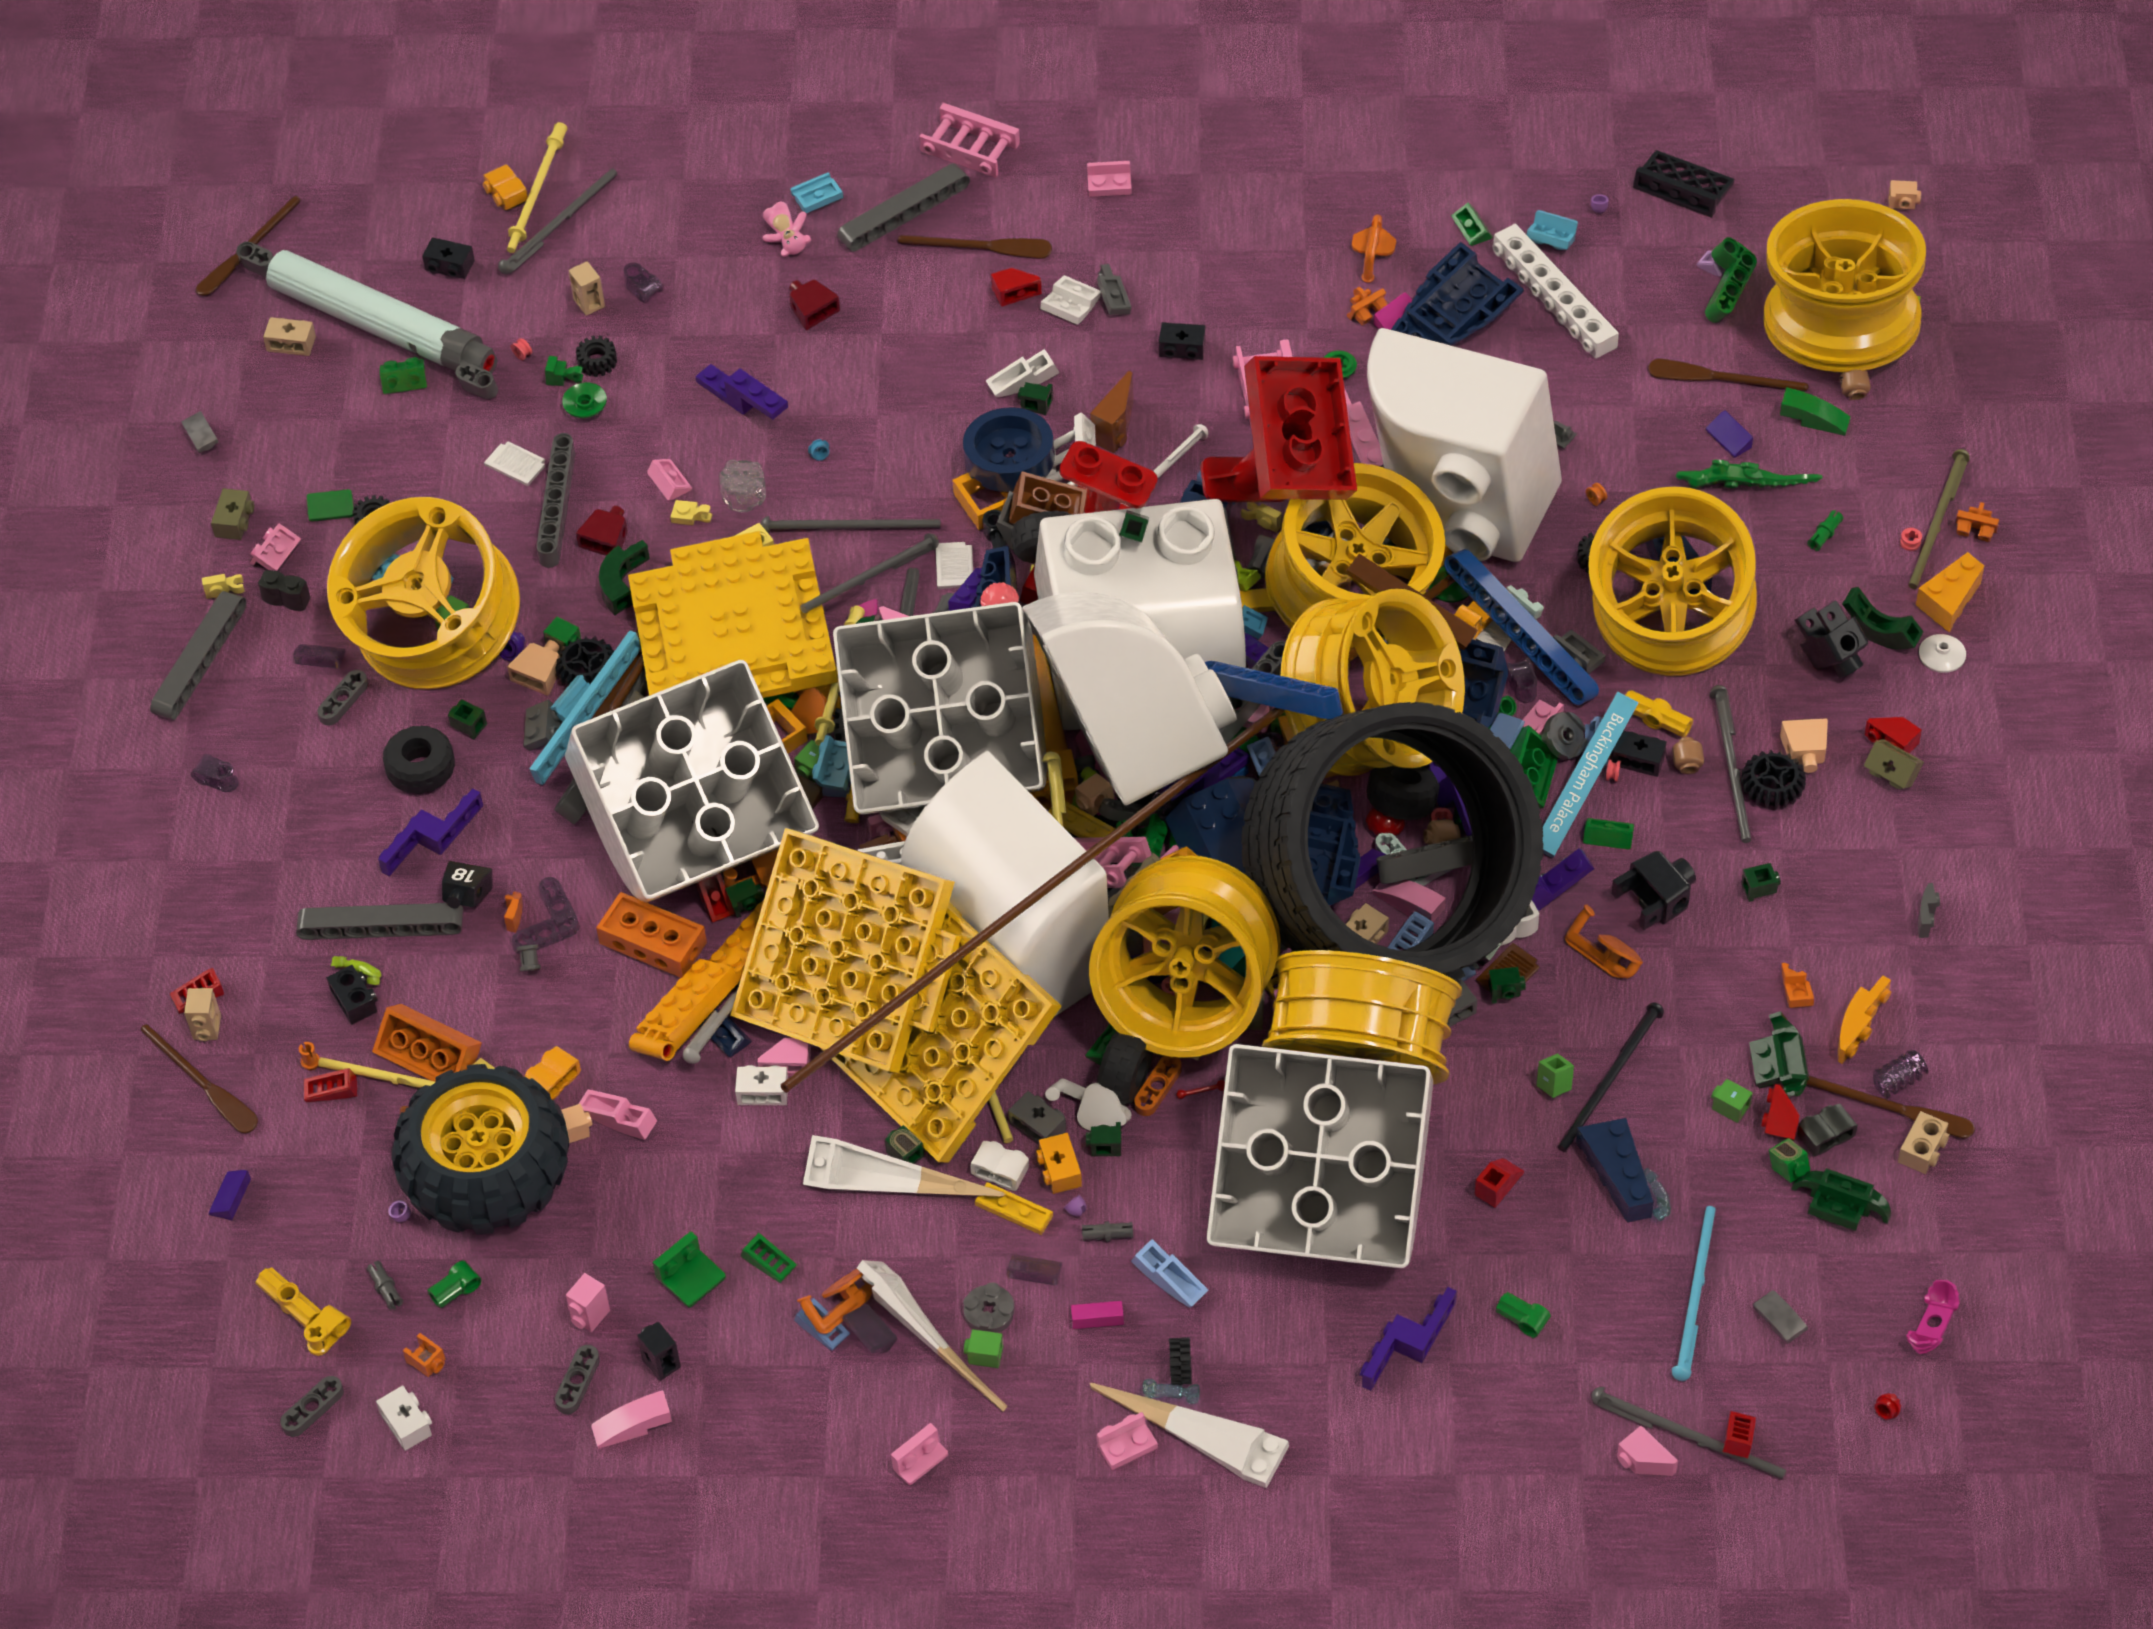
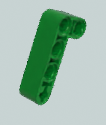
M1730 237L1720 242L1711 253L1713 260L1726 270L1705 309L1707 319L1713 323H1719L1734 309L1757 265L1756 256L1749 249Z

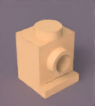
M1891 180L1888 207L1891 209H1915V205L1920 204L1921 191H1917V182Z

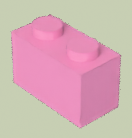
M586 1273L580 1277L566 1294L571 1322L579 1329L585 1328L592 1333L610 1312L605 1285Z

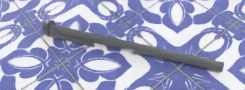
M611 168L508 260L501 259L498 264L499 271L505 275L511 274L544 245L542 240L552 233L565 218L567 220L570 219L575 211L617 175V171Z
M766 516L762 519L761 525L767 533H770V529L940 528V519L772 521L769 516Z
M932 533L926 534L922 542L800 606L801 611L807 613L848 590L865 584L866 580L890 568L897 569L921 555L935 550L939 545L938 537Z
M1715 685L1710 690V697L1716 701L1741 839L1743 843L1751 842V835L1740 783L1741 774L1740 770L1736 768V756L1732 735H1736L1728 691L1722 685Z
M1597 1387L1592 1392V1401L1597 1406L1651 1429L1654 1424L1682 1437L1693 1439L1698 1442L1697 1445L1706 1446L1780 1479H1783L1785 1476V1469L1749 1454L1748 1458L1722 1452L1724 1443L1605 1393V1387Z

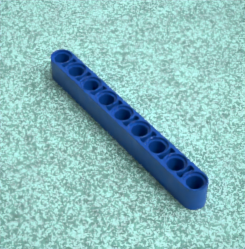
M1463 549L1445 558L1444 567L1448 574L1573 704L1581 705L1598 696L1599 687L1595 680L1469 550Z
M1217 661L1205 662L1208 670H1213L1216 673L1228 697L1323 719H1332L1343 714L1337 688Z

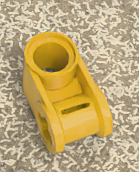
M331 1305L324 1307L304 1330V1337L308 1342L309 1352L313 1355H323L328 1352L333 1344L348 1331L351 1325V1318Z

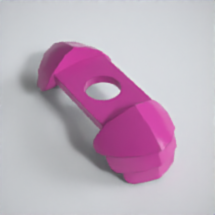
M1935 1280L1933 1286L1929 1287L1928 1294L1924 1297L1925 1302L1929 1305L1917 1331L1909 1330L1906 1335L1912 1348L1919 1354L1927 1353L1941 1344L1946 1327L1954 1311L1958 1309L1960 1303L1959 1292L1955 1284L1948 1280ZM1939 1317L1942 1319V1323L1938 1327H1930L1927 1324L1929 1319Z

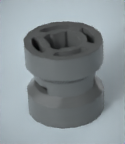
M1086 755L1074 760L1079 785L1084 780L1081 777V772L1086 767L1092 768V770H1095L1100 775L1099 770L1095 769L1096 761L1094 755Z

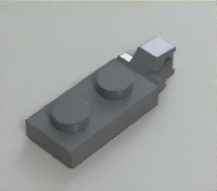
M1102 264L1100 272H1098L1097 283L1109 315L1130 314L1131 304L1120 276L1113 275L1109 264Z

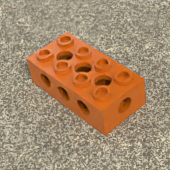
M623 892L618 894L596 927L599 944L680 978L691 968L707 943L705 927L647 902H642Z

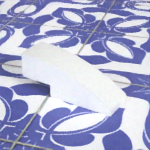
M1043 349L1028 360L1021 357L987 379L986 382L996 398L1018 393L1020 387H1024L1025 382L1041 384L1060 372L1046 350Z

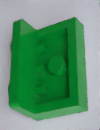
M413 357L406 359L405 362L387 361L383 363L384 365H380V378L384 394L427 387L424 359Z
M1155 813L1151 815L1149 825L1137 831L1136 837H1146L1151 854L1154 853L1159 858L1167 834V826ZM1131 863L1133 868L1140 867L1142 864Z

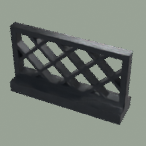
M1655 150L1644 166H1639L1636 170L1633 188L1713 217L1717 205L1733 186L1735 179ZM1656 159L1663 160V161H1665L1666 163H1659V164H1658V163L1656 162ZM1681 167L1686 170L1677 171L1676 168ZM1670 169L1671 172L1663 173L1662 170ZM1699 174H1700V175H1703V176H1705V177H1703V178H1697L1695 175H1699ZM1690 176L1691 179L1682 180L1681 177ZM1715 182H1722L1725 185L1717 186ZM1709 183L1711 186L1702 188L1701 184Z

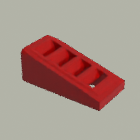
M213 968L202 972L170 993L179 1014L185 1012L186 1001L182 1003L180 997L185 996L187 999L188 988H213L215 998L224 995L222 985Z
M350 1068L304 1079L305 1102L357 1097V1077ZM324 1084H327V1090H324ZM314 1085H317L316 1093H314Z
M1730 1411L1722 1452L1744 1458L1749 1457L1756 1417Z

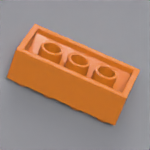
M403 1004L386 1007L372 1052L424 1078L435 1081L437 1076L449 1070H453L454 1073L467 1070V1065H473L476 1062L482 1042Z

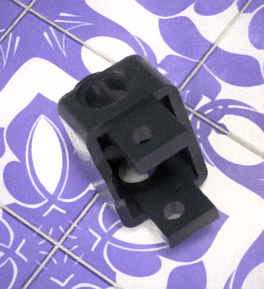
M1836 600L1819 611L1815 607L1811 608L1795 619L1796 624L1806 639L1800 643V646L1816 669L1821 670L1832 666L1838 677L1843 678L1864 665L1857 653L1868 645V639L1856 617L1847 618ZM1828 613L1832 616L1831 621L1827 618ZM1806 620L1810 621V627L1806 626Z
M1654 851L1630 863V870L1613 880L1611 894L1615 899L1630 890L1637 895L1639 905L1643 908L1639 925L1645 930L1658 921L1666 924L1688 908L1691 885L1696 882V875L1692 866L1684 858H1679L1671 863L1662 852Z

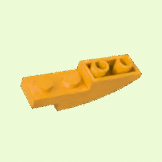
M1884 975L1870 991L1860 987L1848 1005L1843 1018L1838 1043V1062L1841 1064L1848 1057L1852 1058L1856 1054L1861 1041L1865 1042L1872 1033L1870 1028L1871 1022L1878 1010L1877 1007L1880 1003H1886L1891 995L1889 990L1891 980Z

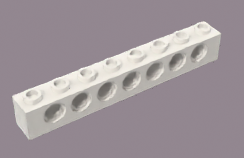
M1516 223L1494 234V253L1506 262L1507 267L1518 275L1520 281L1531 289L1533 295L1544 303L1546 309L1557 317L1559 323L1564 324L1572 337L1578 339L1586 352H1590L1597 359L1617 348L1619 333Z

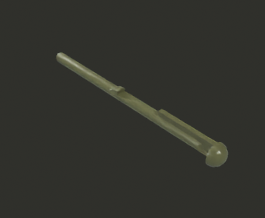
M1957 449L1952 454L1955 462L1909 582L1911 589H1917L1936 536L1941 530L1940 524L1949 501L1954 500L1967 462L1970 460V455L1965 449Z

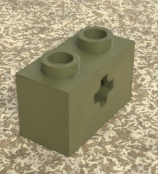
M222 489L211 521L215 537L242 539L244 531L248 529L249 515L254 512V501L251 500L249 491Z
M1882 739L1875 742L1864 766L1870 769L1869 773L1878 778L1884 777L1890 780L1889 784L1902 790L1903 788L1912 787L1924 761Z

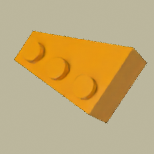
M1967 552L1919 587L1916 606L1946 631L1950 632L1954 622L1960 617L1963 608L1967 602L1969 603L1981 584L1984 565Z

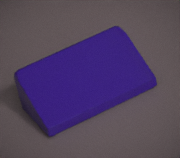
M1726 410L1721 412L1706 427V431L1734 458L1752 448V435Z
M1371 849L1360 857L1355 889L1379 873L1376 858L1386 855L1385 853Z
M248 1170L227 1171L209 1210V1215L233 1220L251 1180Z

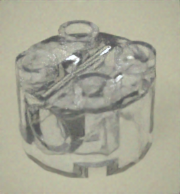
M734 459L726 463V466L719 475L722 500L727 504V507L738 512H748L753 510V507L757 504L758 507L763 504L766 498V486L761 465L758 462L748 460L737 461Z

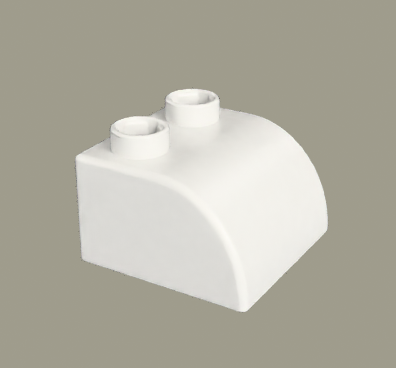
M1380 328L1369 352L1367 379L1384 468L1410 480L1430 499L1442 521L1445 545L1452 552L1456 553L1467 549L1479 561L1487 560L1491 556L1513 562L1521 561L1562 482L1546 372L1531 366Z
M1210 499L1146 506L1138 509L1128 508L1047 517L1041 520L1034 570L1038 600L1053 595L1075 592L1112 596L1135 606L1146 614L1183 659L1194 654H1200L1204 662L1217 661L1246 668L1245 632L1240 590L1223 504L1220 500ZM1127 510L1149 517L1142 542L1119 536ZM1051 668L1063 729L1068 731L1081 729Z
M1087 592L1053 595L1023 606L1022 609L1100 768L1124 805H1129L1227 755L1228 748L1219 729L1235 722L1237 716L1216 673L1213 670H1208L1200 654H1194L1183 659L1154 622L1141 610L1121 599Z
M1010 602L844 625L834 629L833 637L854 809L857 813L864 815L926 806L954 775L986 751H989L1029 792L1039 791L1045 787L1047 762H1042V759L1046 754V743L1032 627L1019 603Z
M744 660L735 661L575 725L572 728L565 753L566 761L614 867L630 892L642 902L653 901L779 849L785 828L813 835L819 828V823L749 666ZM711 827L714 828L717 834L719 833L721 837H716Z
M986 751L954 775L922 810L905 840L901 855V865L954 881L955 884L949 902L962 913V918L980 933L1085 853L1086 850L989 751ZM1093 858L987 940L1023 974L1029 975L1062 1005L1055 1016L1092 992L1089 978L1090 955L1098 934L1109 919L1107 875L1105 870Z
M1240 1044L1232 1045L1228 1054L1207 1231L1208 1243L1212 1246L1393 1268L1407 1267L1411 1259L1416 1232L1433 1091V1077L1429 1068L1414 1064Z

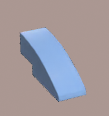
M1153 1239L1131 1260L1156 1285L1189 1308L1208 1291L1173 1254L1169 1256Z

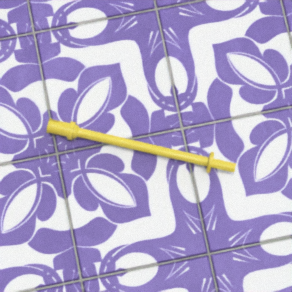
M555 123L552 134L546 140L549 147L517 225L510 227L508 230V235L511 238L507 247L509 253H514L519 241L522 242L527 238L524 228L555 152L561 149L564 143L563 138L568 130L564 123Z
M860 606L851 607L848 620L845 621L844 625L856 624L864 616L865 610ZM839 682L831 684L823 716L815 720L814 727L818 730L815 743L818 746L824 741L827 733L834 731L835 723L831 718L840 690Z

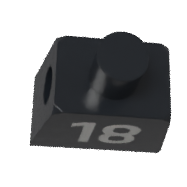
M449 861L442 880V900L453 909L458 908L460 905L475 907L493 889L492 868Z

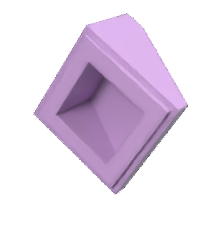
M1707 251L1696 264L1697 267L1715 276H1721L1725 269L1713 260L1712 251Z

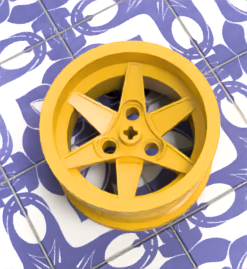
M1835 199L1820 201L1798 208L1786 215L1774 226L1767 242L1766 261L1768 270L1776 284L1769 292L1765 301L1764 328L1769 340L1781 353L1811 368L1833 372H1848L1852 370L1864 371L1883 366L1898 359L1912 347L1920 332L1922 315L1919 299L1912 288L1920 280L1925 269L1926 244L1920 230L1911 220L1896 210L1881 204L1854 199Z
M1354 463L1357 491L1347 500L1290 499L1283 517L1282 530L1272 545L1265 568L1266 588L1271 603L1277 614L1290 629H1292L1301 614L1317 602L1334 598L1352 601L1359 598H1370L1376 594L1345 574L1359 553L1373 563H1379L1376 565L1390 574L1409 579L1410 581L1407 585L1421 594L1426 593V590L1436 577L1444 557L1445 535L1442 521L1436 508L1419 487L1407 478L1389 469L1371 464ZM1327 520L1333 530V538L1303 530L1310 524ZM1357 523L1364 524L1365 526L1360 529ZM1388 537L1397 547L1383 545V542ZM1305 558L1326 561L1330 564L1321 577ZM1353 580L1362 589L1364 594L1350 592L1341 588H1345ZM1351 642L1350 650H1351L1352 648H1354V645H1353L1352 642Z
M1661 487L1639 493L1621 503L1605 518L1598 528L1591 545L1589 577L1593 591V609L1597 626L1606 643L1620 658L1632 666L1649 673L1664 676H1682L1698 673L1719 664L1741 645L1752 626L1757 607L1755 550L1752 538L1744 522L1732 508L1720 499L1703 491L1686 487ZM1681 536L1703 540L1718 549L1706 556L1686 560ZM1664 537L1660 561L1640 558L1629 553L1647 541ZM1677 557L1678 561L1669 562L1668 558ZM1731 566L1734 575V586L1730 599L1726 600L1712 594L1703 582ZM1616 570L1643 584L1636 596L1621 603L1617 602L1613 592ZM1691 589H1698L1700 592L1697 594H1690L1688 591ZM1650 590H1656L1659 592L1657 595L1654 596L1647 594ZM1687 608L1713 619L1703 626L1685 631ZM1661 609L1665 632L1647 629L1635 622Z
M1176 856L1159 860L1143 868L1129 880L1117 898L1110 918L1106 921L1095 940L1089 962V978L1093 996L1102 1014L1120 1034L1141 1038L1146 1044L1145 1050L1170 1057H1196L1213 1053L1231 1044L1251 1023L1259 1007L1263 990L1269 983L1276 968L1275 963L1281 948L1280 927L1266 895L1254 881L1238 869L1224 862L1202 856ZM1153 907H1181L1176 925L1155 911ZM1203 914L1211 917L1221 925L1203 930ZM1128 928L1139 932L1150 940L1153 951L1131 959L1126 946ZM1161 940L1168 941L1169 945L1162 943ZM1241 946L1246 957V977L1244 978L1218 959L1220 954L1229 948ZM1203 947H1209L1212 951H1206ZM1170 975V987L1175 992V996L1162 991L1145 977ZM1180 978H1186L1187 981H1182ZM1199 980L1209 983L1227 998L1215 1001H1194Z

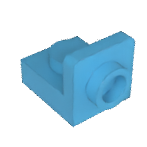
M1244 605L1242 607L1244 632L1259 639L1264 633L1268 617Z

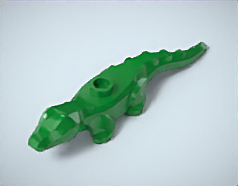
M1712 460L1710 468L1705 470L1678 471L1675 475L1677 480L1686 481L1693 489L1716 483L1725 484L1724 487L1738 488V485L1749 487H1785L1790 484H1807L1808 482H1817L1823 479L1821 474L1780 475L1759 469V464L1742 462L1741 464H1731L1725 460Z

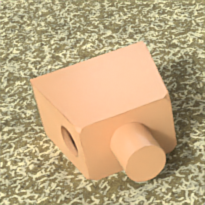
M548 640L544 647L535 643L529 644L507 666L510 681L548 696L557 679L555 666L557 659L560 658V655L557 653L560 649L559 645L553 640Z
M1827 718L1782 721L1780 738L1787 754L1790 753L1791 759L1798 758V765L1803 764L1804 772L1806 773L1815 772L1818 769L1817 764L1825 761Z

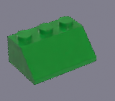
M1528 725L1521 729L1510 751L1522 765L1524 774H1527L1534 789L1539 809H1542L1545 806L1558 757L1549 750L1547 744L1543 743L1541 735Z

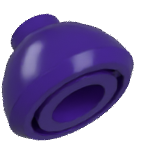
M513 631L509 641L499 655L504 660L512 662L525 648L524 636L519 632Z

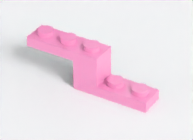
M1345 390L1350 436L1361 463L1383 466L1380 444L1360 401L1352 404Z

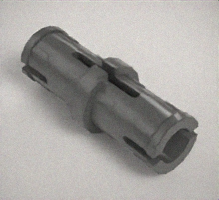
M1104 1221L1105 1224L1082 1225L1083 1241L1106 1239V1242H1109L1111 1239L1133 1238L1132 1222L1110 1224V1221Z
M380 1261L374 1262L377 1271H375L372 1264H369L367 1272L375 1282L377 1293L382 1294L387 1307L391 1310L396 1309L392 1301L393 1299L398 1307H400L403 1299L394 1287L395 1282L393 1278L387 1275Z

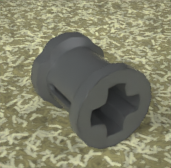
M538 944L517 947L521 958L520 971L541 969L537 957Z

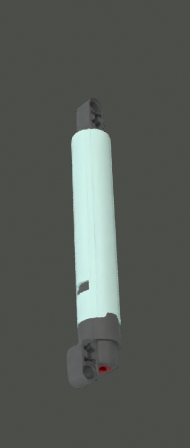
M247 241L238 245L236 253L243 266L252 272L266 277L267 285L270 288L455 371L462 388L484 399H491L497 395L498 386L492 373L498 360L493 349L484 345L478 335L434 317L288 250H282L273 257L269 250Z

